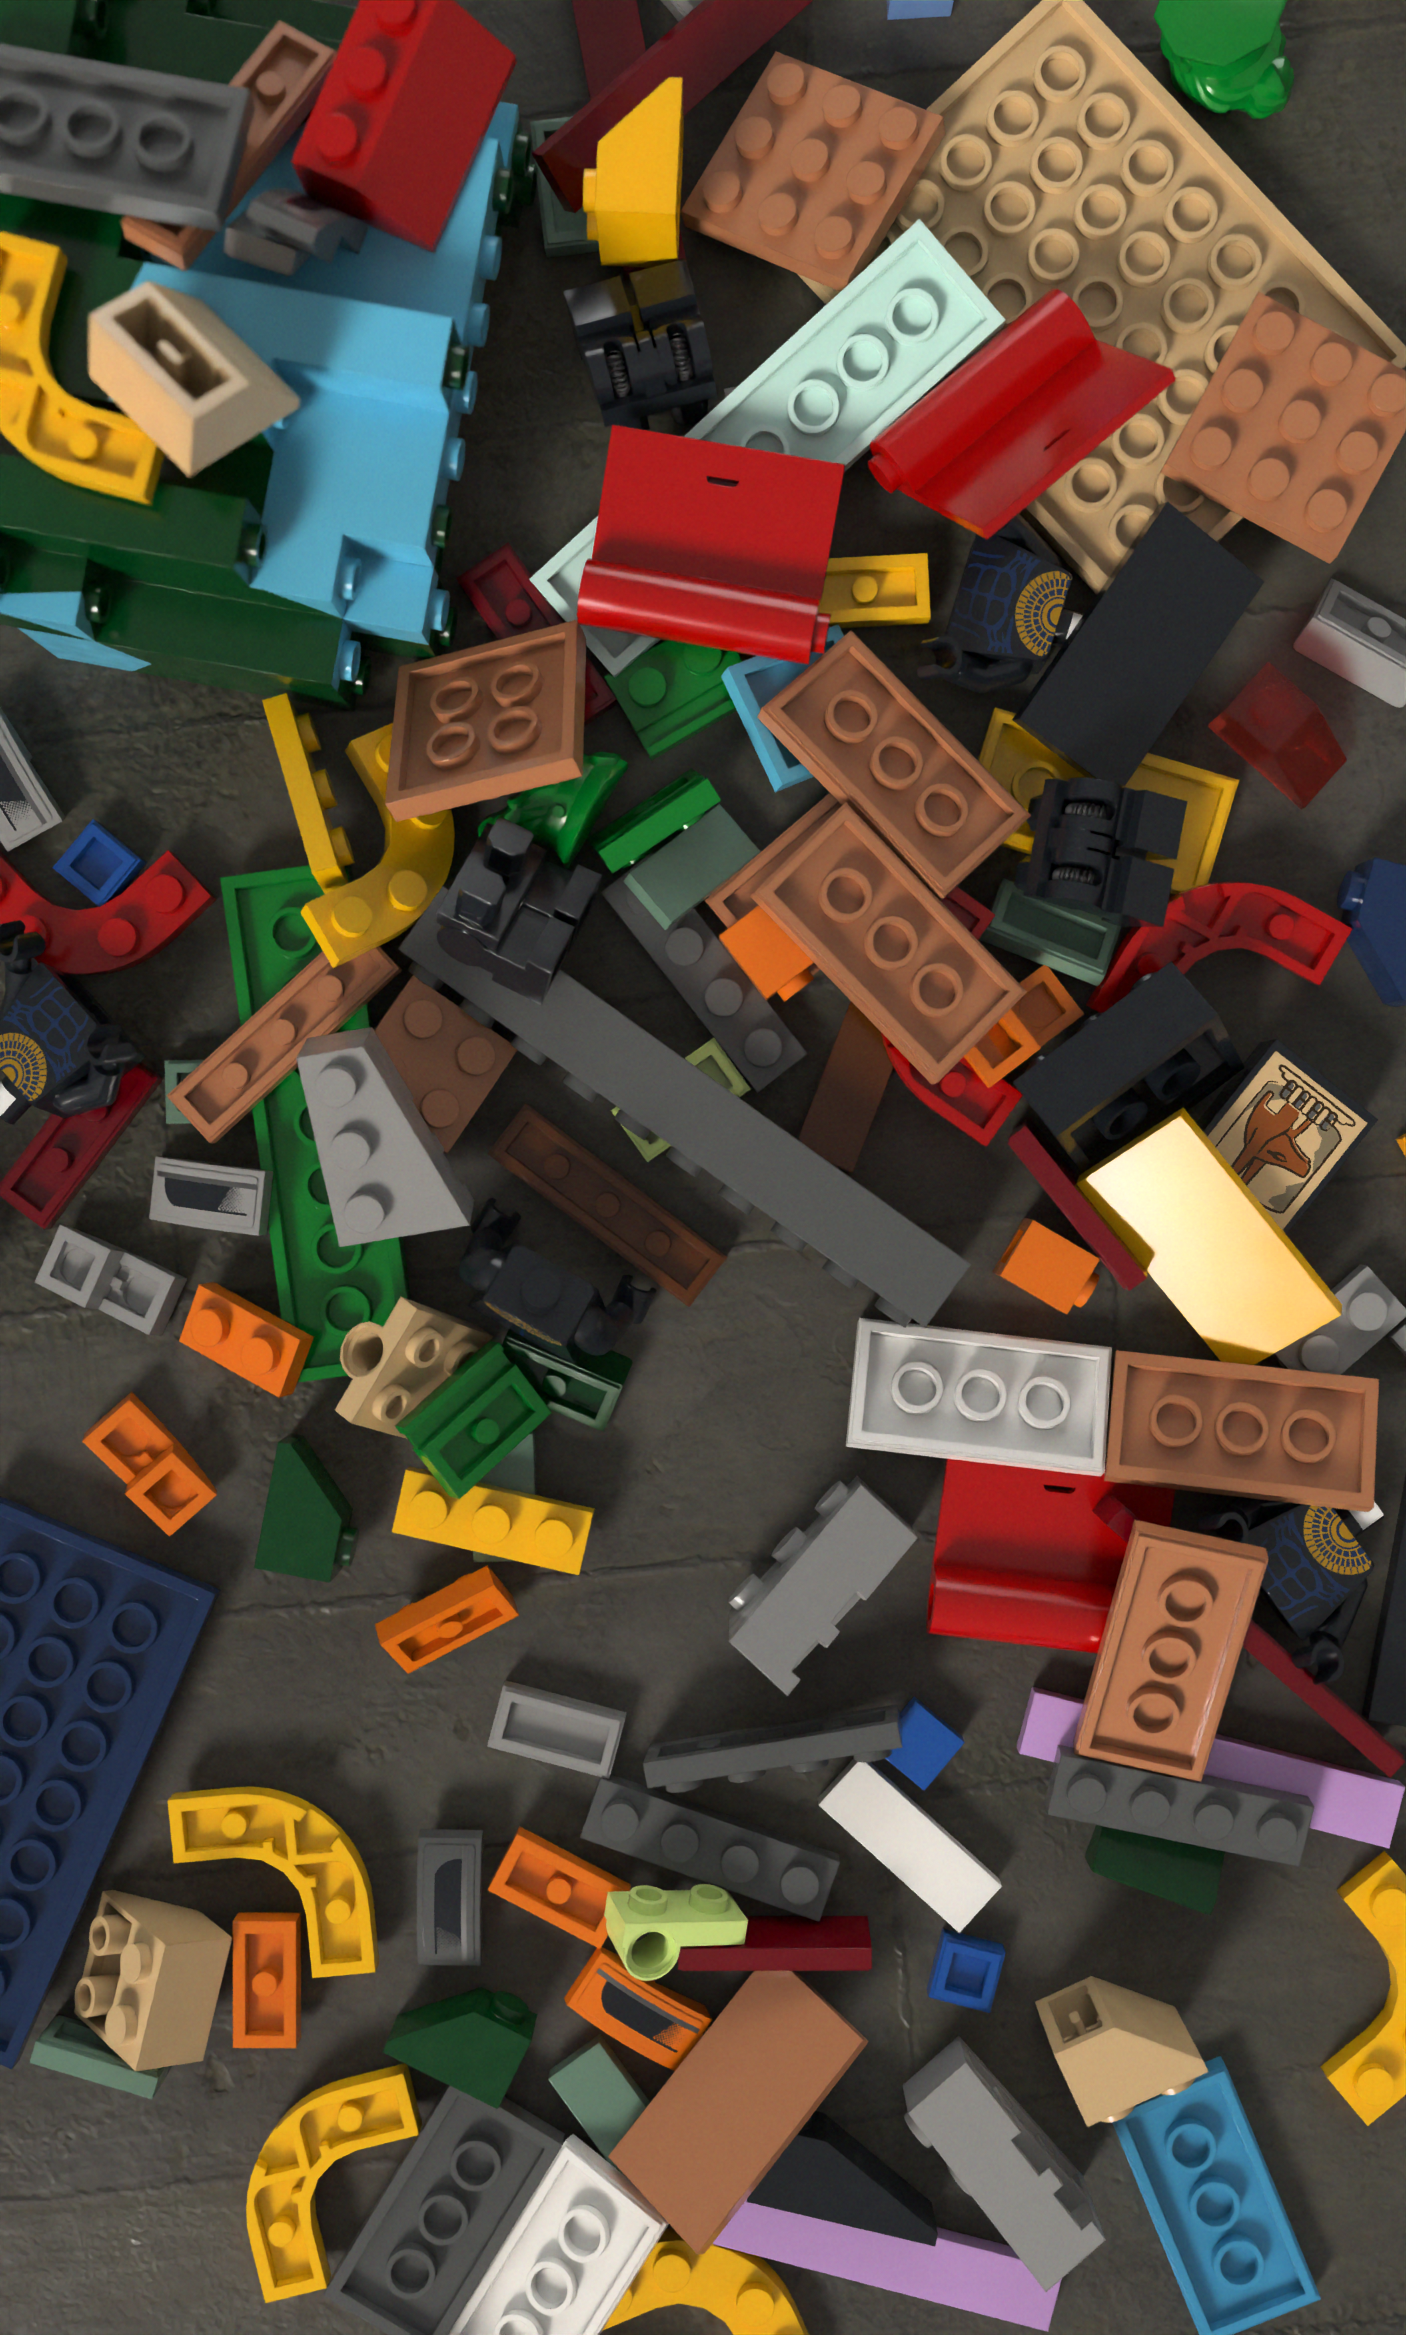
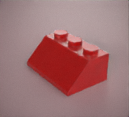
M360 0L291 160L305 194L347 213L367 225L435 253L517 63L515 54L454 0Z

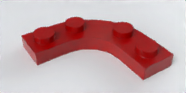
M167 850L122 894L100 907L72 910L57 906L43 896L0 851V924L21 920L25 924L24 934L30 932L40 934L45 940L46 948L40 956L33 958L37 960L38 964L43 962L66 974L104 975L129 969L145 962L168 946L217 900L177 855Z
M1229 881L1196 886L1169 898L1164 927H1133L1111 959L1104 979L1099 986H1096L1086 1006L1099 1013L1105 1012L1129 994L1132 986L1141 977L1152 972H1158L1171 961L1184 975L1196 961L1217 950L1244 948L1259 953L1305 980L1320 985L1350 935L1352 928L1303 900L1269 886Z
M958 887L953 889L941 901L977 940H979L995 917L993 912ZM881 1033L888 1057L908 1089L934 1112L979 1144L987 1147L1023 1095L1003 1079L987 1088L965 1057L938 1083L931 1084Z

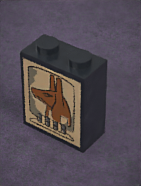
M1274 1039L1259 1043L1243 1063L1245 1068L1232 1077L1196 1124L1287 1235L1378 1119L1279 1040Z

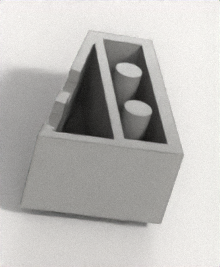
M369 1027L307 1038L296 1058L339 1246L343 1247L470 1225L475 1200L465 1184L462 1185L444 1155L442 1144L436 1134L431 1133L413 1103V1095L373 1028Z
M858 1476L847 1486L842 1481L835 1483L816 1504L815 1510L820 1513L816 1520L804 1532L798 1527L792 1529L771 1554L777 1560L761 1579L754 1573L748 1576L728 1600V1603L733 1606V1609L729 1612V1642L787 1696L800 1681L792 1671L818 1643L824 1648H827L840 1633L835 1625L860 1598L863 1600L869 1598L917 1539L912 1526Z
M960 2036L954 2039L903 2084L907 2113L904 2115V2119L912 2133L925 2147L929 2148L933 2145L946 2162V2166L957 2184L965 2193L974 2198L1045 2292L1106 2240L1084 2176Z

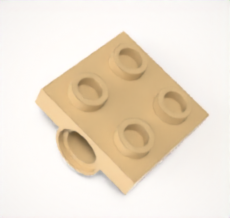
M400 1297L384 1326L373 1322H362L353 1327L345 1336L341 1346L340 1360L344 1371L353 1380L335 1411L352 1424L407 1439L404 1434L397 1430L395 1425L488 1341H491L493 1336L474 1323Z

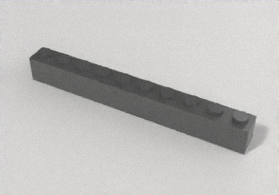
M441 887L398 948L413 960L407 971L437 992L446 983L463 995L465 998L458 1006L461 1010L489 1029L496 1020L517 1034L510 1043L515 1049L540 1066L549 1057L566 1069L568 1073L562 1080L564 1084L591 1103H594L599 1094L620 1108L614 1117L617 1122L643 1140H646L651 1131L672 1146L666 1156L697 1178L703 1169L724 1183L718 1194L739 1210L749 1215L756 1206L772 1217L776 1222L770 1231L800 1253L807 1244L818 1250L828 1258L822 1268L842 1284L854 1290L859 1281L875 1291L880 1295V1298L874 1306L905 1328L912 1319L923 1327L928 1325L971 1264L561 969L542 1005L492 981L493 974L485 969L469 966L452 958L442 949L437 940V933L441 925L435 922L436 914L449 891L446 887Z

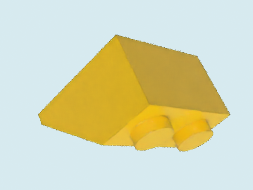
M668 77L600 139L597 148V169H584L583 210L587 212V240L598 241L601 266L651 268L678 260L684 147L682 78Z

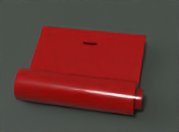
M1052 288L872 440L869 446L873 458L868 461V466L878 483L889 493H893L898 489L905 495L985 539H989L1176 381V378L1169 367L1096 340L1084 314L1076 303L1066 293Z
M612 425L592 559H587L580 583L577 605L578 624L809 665L812 652L825 653L831 614L821 613L820 606L845 464Z
M946 1459L927 1599V1633L1098 1653L1128 1544L1092 1510L1106 1494L1109 1497L1113 1495L1141 1521L1170 1527L1175 1489L1104 1481V1474L1099 1477ZM1044 1485L1058 1486V1487H1069V1488H1071V1489H1070V1490L1053 1489V1488H1047V1487H1045Z

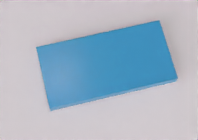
M1219 2056L1204 2062L1208 2073L1195 2078L1193 2084L1186 2090L1174 2095L1159 2094L1135 2105L1134 2110L1123 2119L1112 2122L1199 2335H1233L1321 2300L1222 2057Z

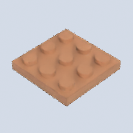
M776 51L681 209L685 227L841 292L867 268L946 134L944 117Z
M1258 292L1160 473L1330 564L1340 553L1406 431V371Z
M577 620L399 666L385 805L396 822L583 776L586 637Z

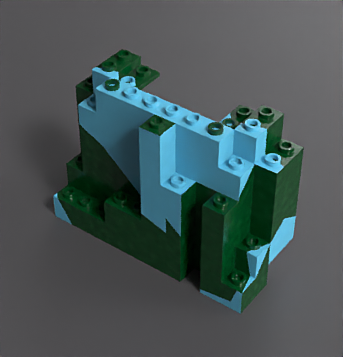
M0 0V44L229 85L279 20L338 53L357 7L318 0ZM499 102L435 253L370 225H367L369 229L359 254L338 245L331 264L310 255L290 276L229 257L227 253L223 252L227 226L249 208L251 200L264 192L278 188L292 189L305 194L291 160L314 107L224 222L222 232L217 231L186 272L125 238L121 224L125 214L0 192L1 232L60 247L68 258L50 325L48 359L56 382L67 395L91 407L130 417L89 376V314L146 281H151L202 299L300 398L297 410L190 477L165 453L151 505L65 481L33 463L0 431V625L17 627L57 658L270 697L287 693L292 701L352 712L355 710L357 694L365 696L370 683L372 663L370 657L364 656L365 650L426 660L441 656L443 645L452 646L456 634L458 610L456 607L450 606L449 591L444 589L439 579L444 558V548H447L453 525L452 506L445 505L449 481H459L464 466L465 440L457 437L462 413L471 414L476 400L477 372L470 371L474 346L484 347L488 334L489 305L482 303L486 279L495 281L498 276L502 251L501 225L519 228L523 205H533L537 188L538 168L536 164L530 163L532 136L531 134L523 133L518 105Z

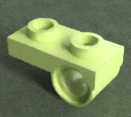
M710 1884L695 1885L691 1890H662L654 1886L640 1885L633 1887L630 1891L607 1892L604 1913L606 1930L627 1971L636 1979L651 1981L666 1975L676 1964L681 1946L745 1944L748 1920L727 1889ZM650 1932L645 1938L636 1941L643 1934Z

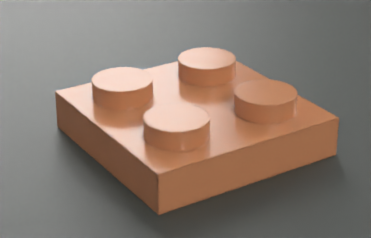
M414 975L409 978L374 1029L413 1095V1103L431 1133L436 1134L444 1148V1154H448L517 1052V1049L510 1042L476 1021L456 1004Z

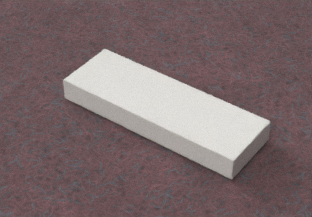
M853 1759L817 1798L818 1805L959 1933L1002 1887L1000 1879L871 1762H857Z

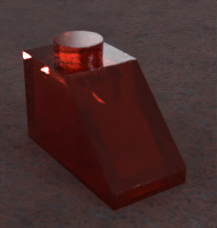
M1267 662L1250 677L1207 725L1301 810L1310 803L1347 761L1318 705L1270 662Z

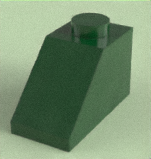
M291 1433L278 1441L254 1568L330 1583L341 1571L342 1566L350 1567L352 1565L358 1543L359 1529L350 1527L353 1508L303 1435Z
M479 1987L398 2014L382 2052L498 2109L532 2041L537 2014L529 2011L527 2004L512 1993L506 1991H496L493 1993L483 1987Z

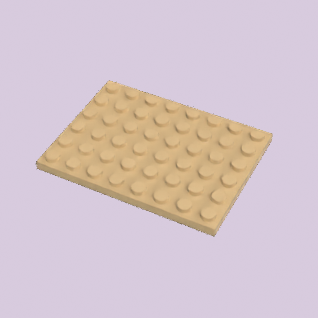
M1042 0L926 109L944 117L946 134L869 263L870 265L920 219L1004 317V327L996 335L1052 288L1059 289L1066 293L1082 311L1096 340L1172 369L1176 381L1020 512L1096 595L1102 589L1158 505L1169 502L1217 543L1244 519V517L1160 473L1258 292L1401 369L1406 367V346L1083 0ZM799 275L826 305L840 293V291Z

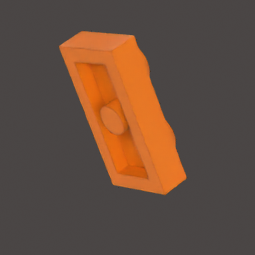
M209 1282L198 1285L179 1342L280 1398L294 1393L314 1337L221 1285Z
M487 1565L473 1573L461 1576L454 1583L416 1603L404 1606L397 1613L374 1625L380 1645L409 1674L520 1615L513 1595Z
M519 1826L490 1881L488 1891L601 1949L608 1936L606 1918L604 1916L607 1892L630 1891L631 1884Z
M238 1912L233 1920V2048H297L301 2039V1913Z

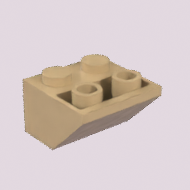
M146 281L89 314V376L189 477L299 408L300 398L202 299L151 281Z
M116 1890L102 1891L97 1916L90 1926V1946L83 1975L75 1989L74 2013L135 2072L203 2061L232 1937L198 1910Z
M1093 1976L1035 2001L1053 2054L1087 2127L1100 2121L1110 2123L1121 2120L1134 2110L1135 2105L1159 2094L1174 2095L1189 2088L1195 2081V2078L1208 2073V2069L1175 2006Z

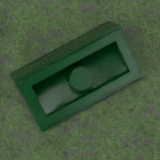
M509 1329L502 1344L504 1348L502 1352L511 1364H516L546 1406L555 1412L604 1432L633 1364L632 1360L612 1350L599 1356L582 1351L575 1365H572Z
M1096 1825L1084 1857L1090 1869L1098 1875L1211 1915L1217 1899L1225 1851Z

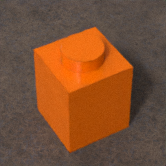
M759 905L719 935L722 944L765 1000L778 993L785 1002L815 979L808 969L814 962Z
M1023 1218L992 1272L1067 1315L1073 1304L1081 1308L1092 1295L1100 1278V1275L1093 1272L1100 1259L1032 1219Z

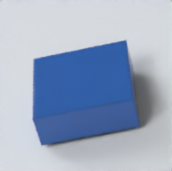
M92 819L53 866V869L100 907L122 894L147 862L101 823Z
M914 1696L900 1712L902 1748L891 1749L892 1754L885 1759L925 1791L965 1742L963 1736Z
M942 1928L927 1985L928 1997L990 2013L1006 1953L1003 1944Z

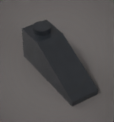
M818 2111L812 2114L747 2198L749 2203L935 2246L938 2237L932 2202L825 2113Z

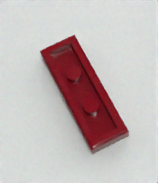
M509 542L456 578L460 587L497 640L564 623L553 606L529 580L532 577ZM587 655L584 727L618 704L617 699Z
M140 1062L122 1077L117 1099L112 1105L69 1118H62L51 1114L0 1182V1197L44 1230L51 1229L162 1082L163 1078Z
M1028 1117L1015 1127L1008 1138V1145L1124 1290L1127 1288L1130 1291L1147 1279V1270L1076 1185L1077 1175L1034 1121Z
M745 1916L748 1920L744 1945L681 1946L678 1957V1970L868 1971V1969H872V1945L868 1916H821L819 1922L804 1916Z

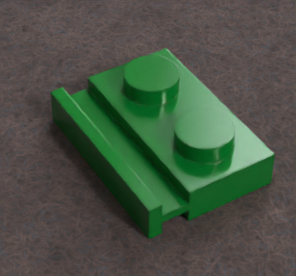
M666 640L639 656L618 676L614 677L610 673L604 679L652 761L737 711L721 675L727 667L742 662V659L737 652Z
M691 768L588 837L587 840L600 860L613 874L620 868L629 867L643 859L653 850L654 845L672 833L683 831L698 822L707 813L706 810L720 802L721 799L708 778H704L703 775Z
M488 1341L395 1425L397 1430L404 1434L413 1445L412 1449L450 1497L461 1499L552 1413L516 1364H511L502 1352L504 1348L499 1342Z

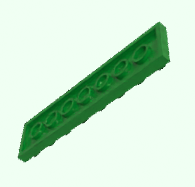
M310 865L220 877L241 1026L323 951L300 913L306 903L325 895L313 876ZM351 865L344 866L348 881L351 883L353 882ZM370 1001L335 1033L372 1027L374 1030ZM297 1067L260 1101L252 1111L260 1169L273 1171L268 1226L281 1319L314 1337L298 1382L348 1376L340 1360L341 1346L348 1332L362 1322H373L384 1326L400 1297L411 1300L403 1237L343 1247L339 1246L299 1067Z

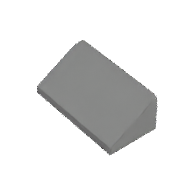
M1331 578L1297 635L1293 648L1300 654L1397 708L1403 707L1406 704V619Z

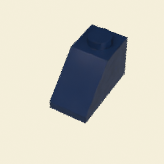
M1374 857L1356 865L1354 871L1349 870L1346 873L1339 888L1337 907L1344 909L1340 922L1352 928L1347 942L1382 1003L1392 1007H1400L1406 1005V865Z

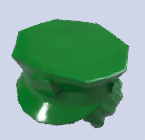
M1160 0L1153 17L1162 31L1160 48L1163 55L1169 60L1171 81L1176 92H1184L1198 107L1203 106L1214 113L1239 110L1246 112L1252 119H1265L1274 113L1282 111L1292 95L1291 89L1294 85L1293 68L1290 67L1289 59L1283 56L1286 37L1281 32L1279 19L1287 0Z
M583 752L582 777L520 791L517 796L509 797L507 800L508 805L504 809L484 818L478 827L479 837L487 822L494 825L497 819L504 818L531 831L534 835L533 844L541 842L554 849L564 868H569L580 852L617 784L629 768L628 762L620 759L621 754L597 752L589 756Z

